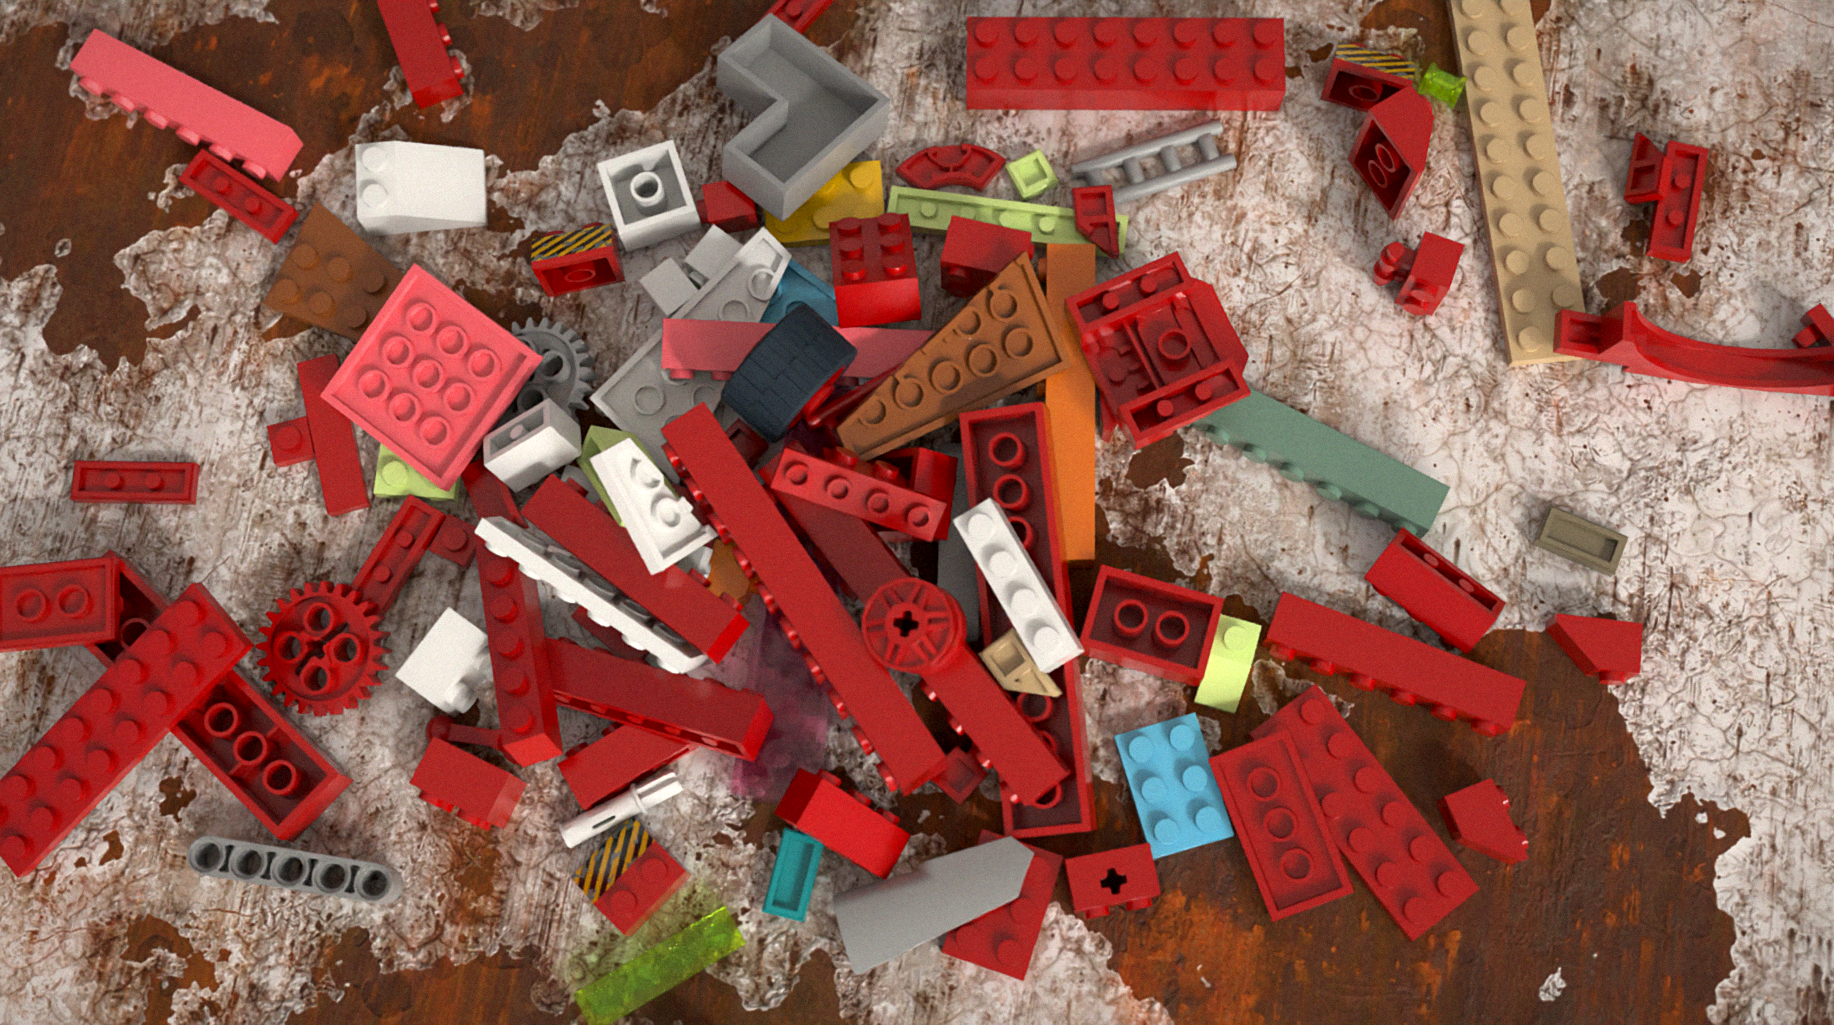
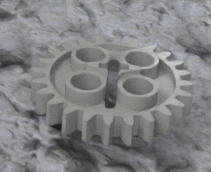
M530 317L527 319L524 329L516 322H512V334L544 358L491 432L548 398L578 424L579 419L574 412L577 408L582 410L589 409V406L582 399L583 396H590L595 393L587 382L597 379V375L589 368L596 363L587 353L590 350L589 346L580 339L581 337L572 328L568 329L560 321L554 325L548 318L544 317L538 325ZM562 367V370L557 375L553 376L555 371L558 368Z

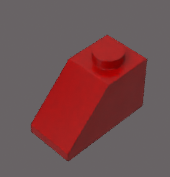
M1556 613L1546 621L1545 630L1584 675L1599 677V683L1624 685L1626 680L1640 674L1643 623Z

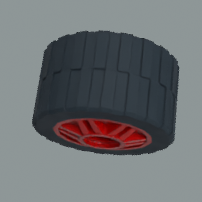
M800 304L782 318L778 324L752 347L742 363L726 382L721 391V399L771 444H776L803 420L802 417L808 418L834 390L836 382L855 359L857 349L808 304Z

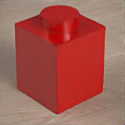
M727 180L702 185L704 199L697 200L701 224L709 223L710 228L716 225L727 234L759 228L754 200Z

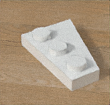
M630 438L589 458L651 575L663 571L718 536L710 525L703 527L691 514L693 507L683 496L677 498L664 484V475Z

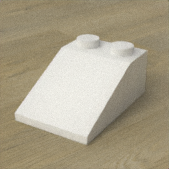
M402 141L355 144L357 219L370 236L488 226L485 153L483 150Z

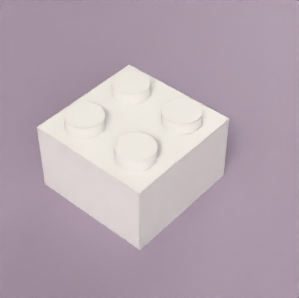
M673 139L596 164L626 252L702 228Z
M448 607L395 676L435 706L456 718L459 712L465 713L474 704L478 697L476 690L486 678L491 679L493 677L488 636Z

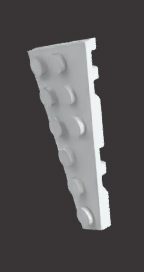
M763 226L671 318L759 323L792 255ZM662 326L589 399L622 431L635 433L657 466L678 485L680 478L671 467L666 458L667 456L660 447L666 443L660 429L703 401L713 414L721 400V391L727 381L711 380V373L695 372L693 380L671 379L670 371H662L661 369Z
M501 516L481 519L474 533L486 540L485 546L490 551L503 557H511L520 563L518 568L524 574L537 580L543 579L554 586L553 592L558 597L570 603L577 602L588 609L587 615L593 621L603 626L611 625L622 632V639L630 646L640 650L647 649L658 657L657 663L664 669L678 674L679 672L685 673L714 663L604 578L600 579L583 572L582 566L584 563L571 555L568 557L561 553L554 552L551 554L547 552L549 544L546 541Z

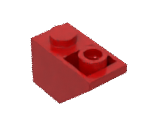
M1492 778L1435 801L1454 842L1508 865L1529 859L1525 851L1529 848L1527 838L1520 826L1513 825L1507 809L1510 808L1508 797L1500 785L1495 786Z

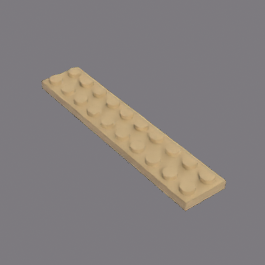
M1446 0L1508 367L1585 359L1553 353L1555 314L1561 309L1586 313L1530 1Z

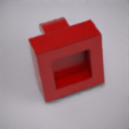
M1819 303L1807 311L1800 319L1805 329L1791 339L1797 349L1809 348L1816 342L1820 347L1834 345V319L1825 307Z

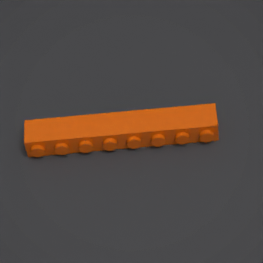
M1047 244L1046 258H1038V281L1046 282L1045 299L1072 366L1037 382V397H1045V405L1050 409L1068 568L1093 569L1095 561V381L1064 311V299L1095 286V244Z

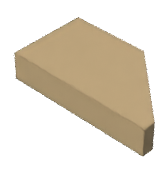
M1014 628L979 653V656L1003 689L1058 697L1062 694L1049 674L1039 670Z

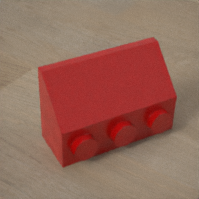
M1411 84L1368 110L1348 157L1349 162L1392 221L1400 217L1425 169L1434 121L1429 101L1422 94H1417Z

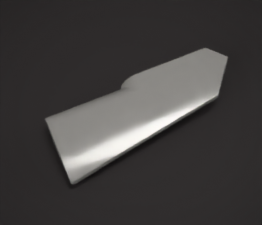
M1012 836L925 861L918 865L919 870L834 894L835 913L853 973L861 975L1018 898L1034 852Z

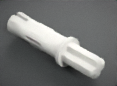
M667 770L638 786L632 783L630 784V789L624 791V793L559 824L561 835L567 846L573 848L640 812L644 815L648 814V808L680 793L682 790L681 782L673 770Z

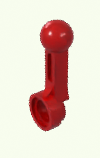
M444 714L434 716L426 725L425 735L429 743L433 736L451 745L454 742L491 747L502 752L509 762L520 765L503 747L500 729L492 730L458 725L454 718Z

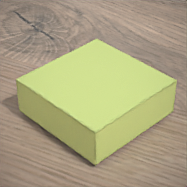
M1040 148L1005 165V172L1022 202L1031 200L1058 186V179Z

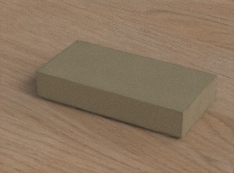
M1549 505L1544 512L1532 545L1611 577L1617 570L1629 537Z

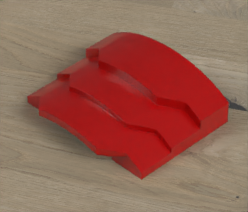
M1178 251L1064 299V311L1085 362L1111 414L1134 451L1170 436L1174 430L1209 416L1212 412L1251 395V391L1242 376L1249 358L1248 352L1230 323L1213 285L1191 277Z

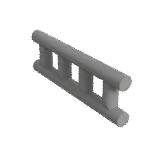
M1216 118L1070 164L1069 170L1073 180L1086 176L1089 186L1105 185L1100 171L1123 165L1130 185L1112 190L1114 206L1236 168L1237 164L1232 152L1222 156L1218 153L1212 136L1223 133V127L1220 119ZM1197 141L1205 161L1182 168L1175 148ZM1160 153L1167 173L1145 180L1138 159Z

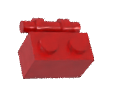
M1427 231L1424 232L1415 250L1405 248L1400 242H1392L1383 248L1379 255V260L1376 261L1372 268L1373 281L1379 286L1388 284L1393 280L1400 282L1394 303L1401 305L1405 311L1419 316L1427 314L1432 316L1450 289L1465 245Z

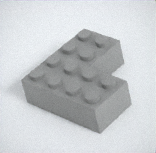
M772 13L765 16L717 56L716 87L757 117L723 146L722 177L782 222L886 131L890 99Z

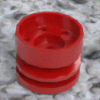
M914 577L898 578L880 586L867 601L862 615V637L869 652L882 665L911 674H931L949 666L961 653L967 637L966 616L959 601L946 589ZM912 618L919 622L918 630H910L909 632L902 629L903 621H910Z

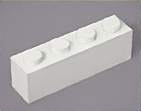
M988 498L954 519V524L1039 670L1049 673L1085 652L1000 505L991 498Z

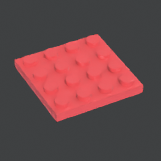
M413 263L320 397L440 489L449 492L483 444V438L491 433L544 357L423 267Z

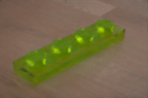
M723 906L574 993L573 996L589 1025H611L747 945V942L727 906Z

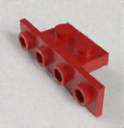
M784 446L770 482V488L930 542L947 505L945 500L907 488L902 474L899 473V469L894 465L879 460L875 461L874 464L859 459L857 453L843 447H835V450L822 447L820 455L817 457Z

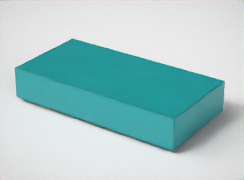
M788 828L783 829L762 908L763 913L805 922L824 849L823 844L804 832Z

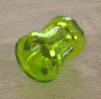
M1432 61L1418 88L1417 94L1430 95L1447 103V108L1453 110L1468 77L1462 75L1459 78L1439 69L1438 63Z

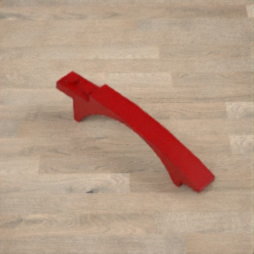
M1623 301L1602 316L1561 309L1555 314L1553 353L1622 365V372L1690 383L1767 392L1834 396V345L1800 349H1757L1702 342L1679 336L1654 325L1641 314L1637 303Z

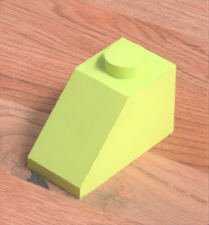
M1220 614L1204 678L1197 688L1194 703L1231 714L1236 713L1252 665L1262 625Z

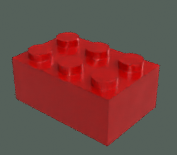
M890 212L884 213L879 217L862 219L846 217L839 221L829 222L833 281L839 329L921 320L918 277L909 214Z
M1101 564L1080 638V643L1085 652L1080 655L1198 688L1204 678L1224 598Z

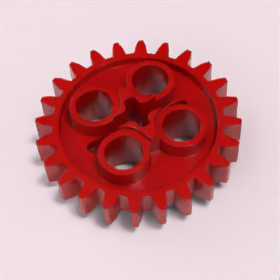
M321 581L320 586H318L317 583L306 582L304 591L301 588L289 589L291 600L287 598H278L276 600L281 611L266 612L268 619L273 622L271 627H259V631L268 636L267 642L256 644V648L266 651L267 657L260 659L257 665L269 666L270 669L262 678L263 682L276 681L277 684L271 694L273 696L286 694L283 705L285 707H295L298 704L299 714H310L313 710L314 717L326 716L328 711L331 715L343 714V706L347 710L357 709V698L365 700L372 697L367 688L368 685H382L381 680L375 675L376 671L389 669V666L380 661L381 655L392 653V649L381 646V640L389 637L391 633L389 631H379L377 627L386 619L385 616L371 615L376 602H362L364 592L362 590H353L349 593V584L338 583L334 586L333 581ZM324 610H327L330 614V622L327 628H323L321 624V615ZM348 622L350 624L349 629L345 633H342L343 630L346 628ZM295 638L299 640L301 646L297 657L292 652V643ZM351 640L355 642L357 647L356 655L352 660L347 654V646ZM303 664H306L304 668L301 670V673L299 674L298 669ZM322 668L327 674V681L323 688L318 683V674Z

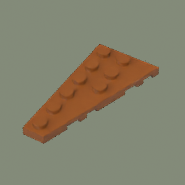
M316 200L263 304L269 310L358 343L405 275Z
M1019 252L832 428L840 447L857 453L860 460L869 461L959 419V413L981 409L1072 366L1027 252Z

